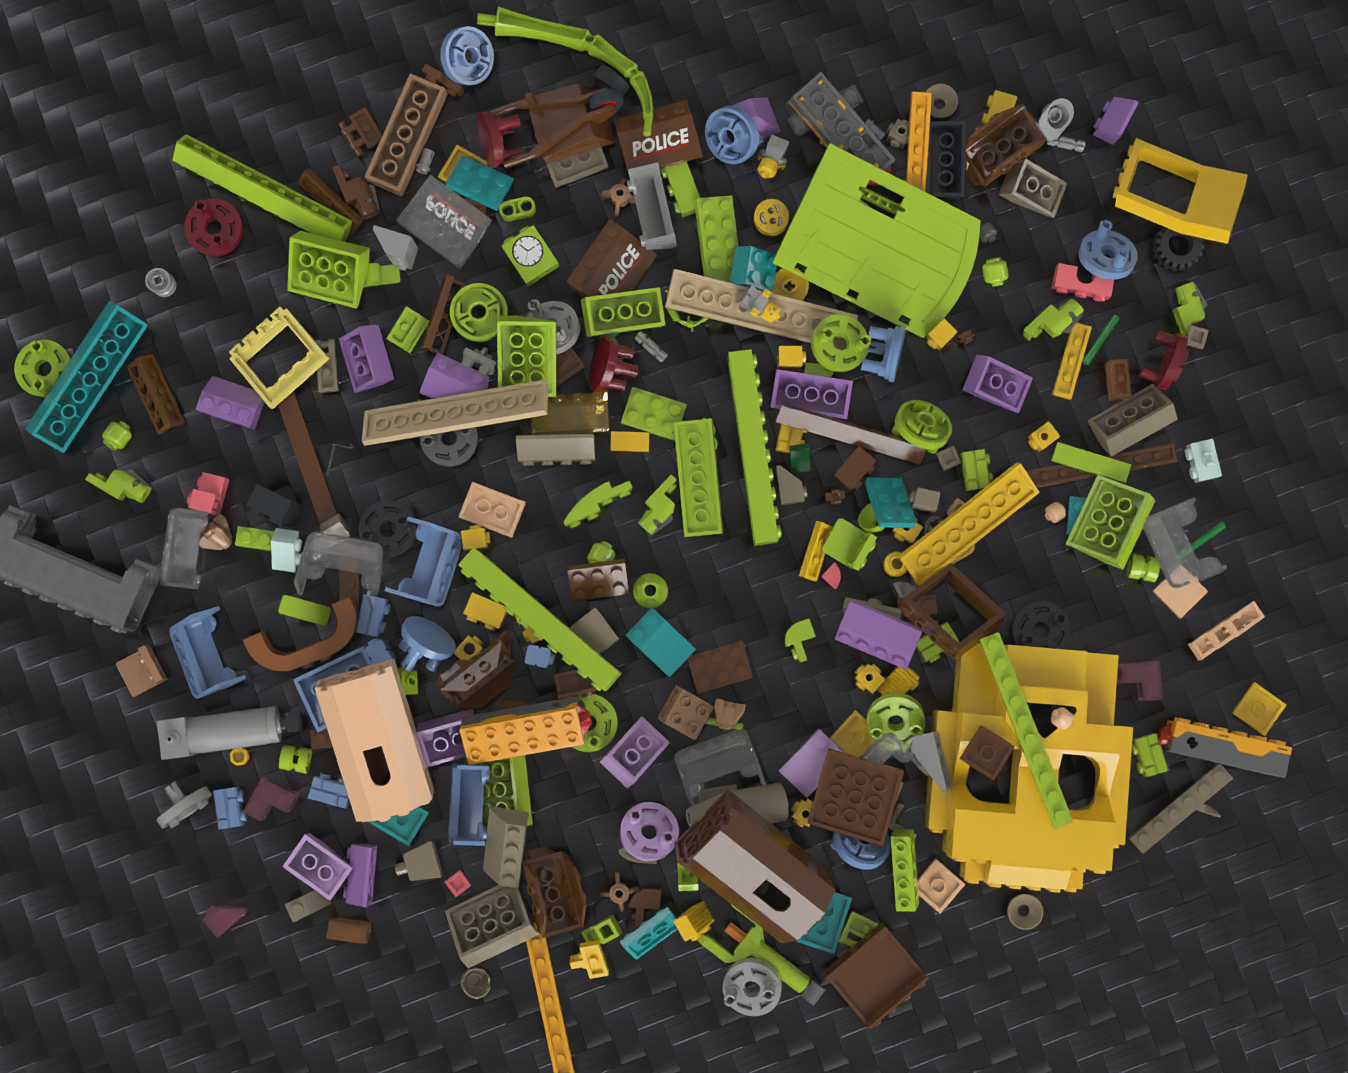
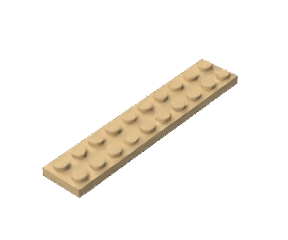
M677 269L673 270L665 304L666 308L810 344L814 329L826 317L844 314L856 320L858 318V315L771 293L768 300L781 308L779 313L781 316L778 321L774 320L772 323H769L761 318L760 314L756 317L750 315L748 310L738 304L748 287ZM833 339V344L838 350L845 349V343L842 339Z
M545 379L366 410L362 443L366 446L547 415L549 384Z

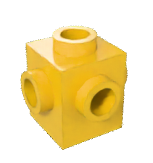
M917 523L915 528H908V531H905L903 528H893L891 532L894 533L893 537L900 542L905 540L912 544L923 527Z
M862 664L854 672L857 674L854 677L857 680L855 684L862 691L866 689L871 694L886 679L880 675L882 671L875 664L871 666L869 664L865 666ZM867 674L871 676L869 681L866 680Z
M801 799L800 802L796 801L790 810L793 812L791 816L795 818L793 822L802 828L804 825L810 826L807 823L813 805L811 800L807 799L804 801ZM804 810L809 811L808 817L802 816Z

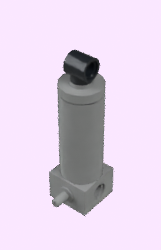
M277 706L157 721L161 760L278 743L282 741L283 732L304 730L301 711L282 713L281 715Z

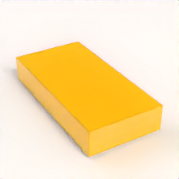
M611 431V451L649 452V432Z

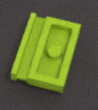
M406 306L386 339L411 353L426 329L429 320Z

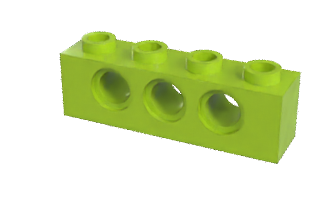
M894 829L891 835L896 911H916L919 905L914 829Z

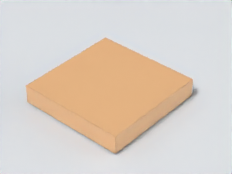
M1181 564L1153 590L1179 619L1208 592Z
M936 858L917 879L919 896L940 914L965 885L964 882Z

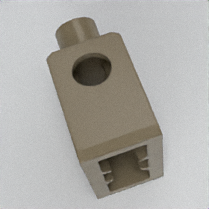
M434 840L404 853L405 862L395 864L397 875L408 873L410 881L440 878L443 876Z

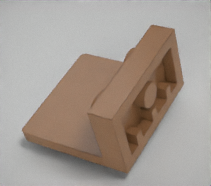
M150 645L138 648V652L116 663L132 697H136L168 680Z
M675 685L657 719L696 740L714 707Z

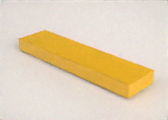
M1077 322L1070 331L1052 395L1068 400L1072 399L1091 332V326Z

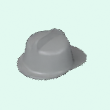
M1059 98L1047 104L1042 110L1038 124L1048 141L1057 139L1073 119L1074 108L1072 103L1067 99Z

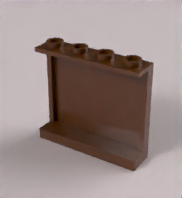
M882 922L822 972L869 1030L872 1027H877L887 1014H892L900 1003L909 1000L912 993L917 989L923 988L929 979Z

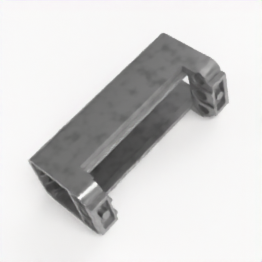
M9 505L8 509L0 517V580H4V584L11 587H22V592L29 595H40L39 599L49 603L57 602V607L64 610H75L74 614L83 618L92 617L94 623L110 625V629L118 633L126 634L127 631H136L159 581L160 567L136 559L134 564L121 577L32 539L36 531L35 519L37 515L22 508Z

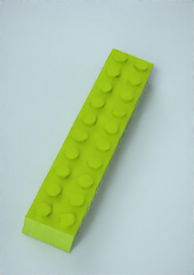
M752 349L729 352L728 365L754 546L777 543L778 538L781 537L780 525L776 526V519H778L779 515L777 506L773 505L776 493L775 487H771L770 481L773 479L772 468H768V462L771 460L770 451L765 448L768 436L767 430H763L762 427L765 422L764 411H760V406L763 403L762 394L757 392L760 380L759 374L755 373L754 370L757 365L756 354H752Z

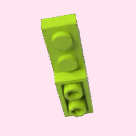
M608 481L592 490L570 511L564 521L565 526L574 528L580 525V521L587 518L589 521L598 517V513L601 512L599 504L602 503V506L613 502L612 498L619 496L623 498L631 494L630 490H633L630 481L611 488Z

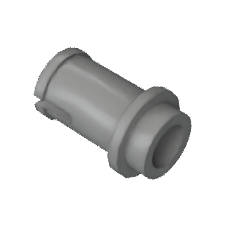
M868 119L865 124L880 141L886 133L880 130L873 123V120L870 121Z
M424 148L420 161L416 164V171L427 174L431 170L429 167L435 152Z

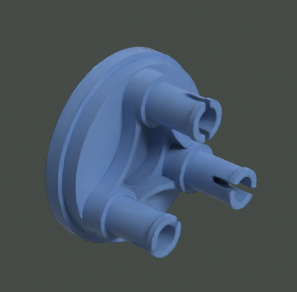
M871 326L869 331L870 338L884 340L885 343L870 341L871 344L869 346L873 347H869L868 352L881 354L884 358L881 362L864 358L861 371L878 373V376H882L884 379H888L889 382L894 383L906 326H896L895 329L888 328V330Z
M418 616L408 617L402 624L401 633L403 640L399 644V648L409 652L401 663L403 668L407 665L406 670L411 671L417 660L425 656L430 658L425 664L426 668L435 672L441 661L454 653L456 645L453 638L438 624Z

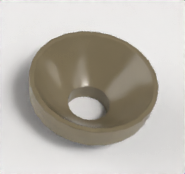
M936 84L926 91V93H932L931 117L944 119L954 113L958 105V97L953 88L945 84ZM941 99L945 104L944 108L936 109L934 101Z
M1020 894L1010 901L1007 908L1008 918L1019 929H1033L1042 920L1043 907L1036 897L1029 894ZM1019 906H1028L1029 912L1026 916L1018 914Z

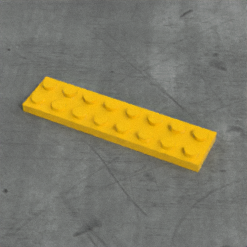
M1016 462L901 553L898 558L904 564L915 583L920 586L1036 496L1039 491L1022 464Z

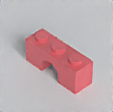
M1061 263L1055 267L1051 289L1056 290L1057 293H1074L1079 298H1086V296L1094 297L1093 300L1104 302L1111 297L1114 280L1100 278L1093 274L1091 283L1084 284L1077 278L1078 267Z

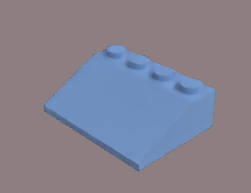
M366 646L293 679L317 732L327 728L315 691L318 680L372 665V658L365 651Z

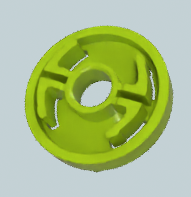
M474 283L462 288L454 296L450 306V318L457 332L466 339L476 342L488 341L496 337V321L498 316H508V307L503 295L496 288L483 283ZM477 305H482L486 308L485 316L480 319L472 316V309Z
M835 314L826 317L816 326L811 337V348L816 360L823 367L834 372H847L862 363L868 353L871 338L856 319L844 314ZM834 338H840L844 341V350H838L834 346Z
M34 340L26 345L16 358L14 366L16 379L26 392L37 397L46 398L72 357L63 346L56 342ZM46 362L50 363L52 367L50 374L42 376L39 372L40 366Z
M911 400L905 402L899 408L895 416V426L892 428V433L896 436H902L917 447L927 449L929 453L935 454L938 448L943 447L951 436L952 424L947 415L937 406L926 401Z
M903 693L885 694L877 698L869 707L867 712V729L872 739L879 745L889 749H903L910 746L912 742L911 737L923 734L925 714L922 706L913 697ZM898 715L903 718V721L900 724H892L888 719L891 716Z
M595 694L588 697L579 695L577 696L579 705L590 711V715L596 719V726L594 729L586 731L583 745L572 747L583 752L598 751L607 746L614 738L618 726L617 714L611 703L605 698Z

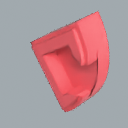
M835 562L821 576L834 589L838 587L841 579L840 570Z

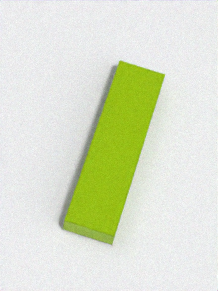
M1059 442L1056 443L1051 459L1053 462L1121 483H1126L1131 464Z

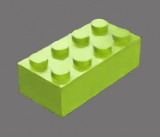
M660 287L581 299L587 337L665 326Z

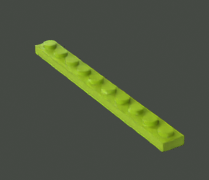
M999 632L979 639L1053 829L1072 823L1071 814Z

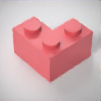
M203 472L197 481L198 490L193 489V492L188 496V508L217 516L222 509L229 479Z

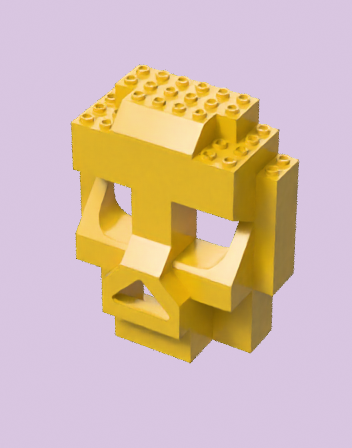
M977 643L956 660L952 712L933 710L931 732H939L952 790L942 791L928 773L924 826L929 828L931 832L943 833L942 851L946 853V856L954 859V861L960 862L959 876L964 878V881H967V883L979 884L980 880L990 887H1001V884H1005L1012 889H1021V886H1025V888L1034 891H1041L1042 887L1049 892L1060 893L1061 889L1067 892H1076V889H1082L1083 872H1086V869L1099 874H1106V870L1112 871L1113 848L1125 845L1133 727L1114 725L1119 655L1004 645L1026 702L1071 706L1073 722L1067 729L1061 730L1057 728L1046 738L1041 737L1039 734L1057 781L1063 754L1083 755L1092 762L1095 768L1093 800L1088 806L1083 808L1069 809L1073 822L1053 829L980 643ZM980 725L1015 746L1012 755L1009 803L981 801L973 797L967 789L966 780L970 765L959 758Z

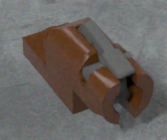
M340 165L332 167L349 206L354 205L362 219L378 215L380 208L375 187L368 185L362 177L350 180L346 169L342 170Z

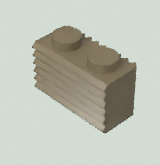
M920 487L915 491L912 490L908 497L912 509L928 513L935 512L938 507L940 492L936 493V491H929Z

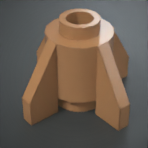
M624 178L620 184H616L611 190L602 191V197L611 198L612 203L616 205L615 217H619L620 207L627 205L629 202L636 204L634 196L630 194L626 186L627 180Z
M218 513L213 520L216 524L212 522L207 527H201L199 530L205 537L202 536L197 545L203 549H227L232 543V535L226 518Z
M716 699L714 704L716 724H719V728L724 730H731V727L735 728L736 723L745 711L746 705Z
M615 872L616 883L612 885L610 891L600 892L601 897H610L613 902L618 903L622 912L625 911L624 902L628 899L629 894L638 892L639 887L629 888L625 883L620 882L619 872ZM617 890H621L623 892L622 897H619L618 894H616Z

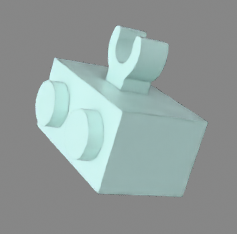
M1213 439L1186 446L1185 456L1191 465L1189 473L1195 483L1222 476Z
M275 529L271 539L272 569L295 572L297 565H301L302 554L299 551L301 550L302 540L299 539V531Z

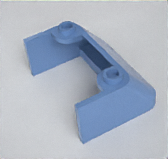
M408 517L407 521L418 524L416 537L419 541L423 542L412 579L404 578L399 584L398 591L387 587L385 591L440 607L446 600L463 545L462 535L436 524Z
M219 606L191 614L170 628L171 640L191 693L196 699L218 692L246 679L245 675L236 678L234 670L229 667H223L211 632L215 630L216 620L212 614L220 610Z
M452 763L448 840L453 845L485 846L483 839H486L487 828L483 827L482 813L484 784L486 780L489 781L490 776L489 766Z

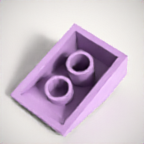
M641 716L599 762L628 788L638 780L670 742Z
M817 729L784 764L779 772L803 795L808 797L818 787L828 748L840 752L843 751L820 729Z
M311 833L304 835L283 865L286 870L329 900L333 898L353 869L351 865Z

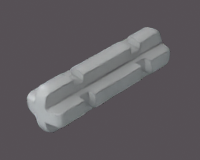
M1063 136L1052 141L1047 140L1048 145H1057V147L1069 150L1075 149V151L1082 152L1085 147L1084 141H1075V139Z
M640 331L635 336V340L640 344L642 343V346L653 356L655 355L659 362H663L667 358V353L660 350V347L650 338H647L645 333Z

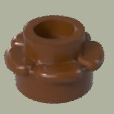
M972 329L957 335L960 340L958 342H963L964 345L974 341L973 337L976 336V333L973 334Z

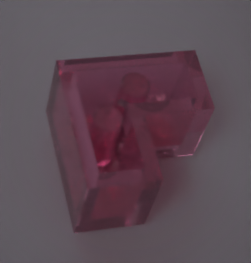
M1159 661L1118 664L1117 682L1119 684L1137 682L1139 701L1163 699Z
M266 776L261 777L243 812L262 821L265 820L272 805L286 813L290 812L300 794Z

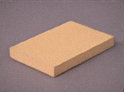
M472 482L459 518L513 538L526 502Z

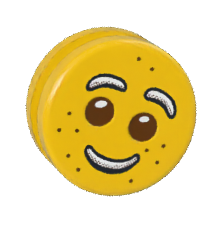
M767 199L756 207L754 224L760 233L766 236H777L786 229L789 221V211L783 202L777 199Z

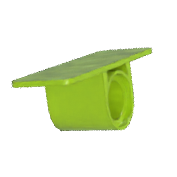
M369 263L363 287L399 283L400 271L395 268L394 264L380 266L378 263Z
M283 595L278 612L326 626L331 608L300 598Z

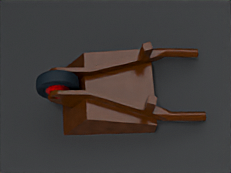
M574 84L537 95L525 93V99L490 110L489 112L496 117L515 109H529L538 140V145L529 152L503 161L505 168L534 159L541 154L545 163L549 164L615 143L609 118L622 107L624 102L622 93L619 90L608 88L596 90L581 84Z

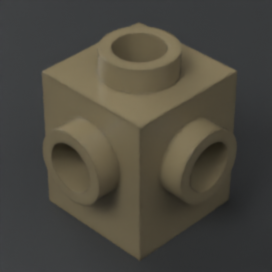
M897 119L896 123H891L887 129L888 137L886 141L893 147L903 150L905 145H908L909 122L904 119L902 121Z

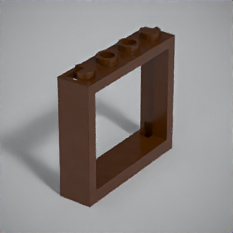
M951 563L904 597L900 606V610L905 614L904 616L914 622L918 629L928 635L930 640L942 648L944 653L948 654L953 660H957L979 643V639L987 637L1001 626L1007 614ZM943 581H946L988 620L960 643L915 603Z

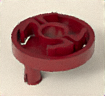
M215 198L199 200V203L196 201L187 214L185 234L189 243L198 252L212 257L223 256L234 250L241 241L243 221L239 212L224 200ZM213 222L221 224V230L219 233H215L216 235H211L208 232V227Z
M1158 329L1154 341L1165 344L1168 347L1158 371L1143 365L1139 377L1153 381L1157 388L1167 390L1172 381L1176 383L1183 370L1181 365H1185L1189 350L1186 349L1188 337L1180 333L1172 335Z

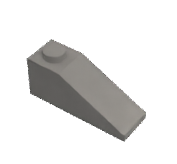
M939 732L911 737L912 742L910 746L912 752L915 753V757L942 791L952 790Z

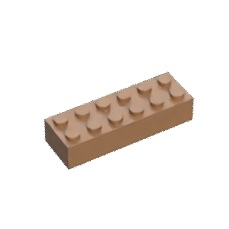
M410 73L365 174V179L368 183L403 197L448 95L444 87Z

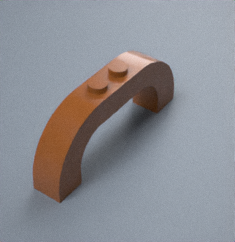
M353 595L333 603L332 606L338 620L337 630L334 635L293 652L286 653L275 649L271 645L265 630L243 639V642L252 658L268 669L275 671H289L299 667L306 669L313 666L314 661L320 659L321 662L331 659L332 654L338 652L349 643L356 631L359 617L358 607Z

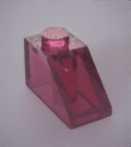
M220 905L216 908L212 906L204 913L206 917L202 921L218 938L251 909L245 906Z

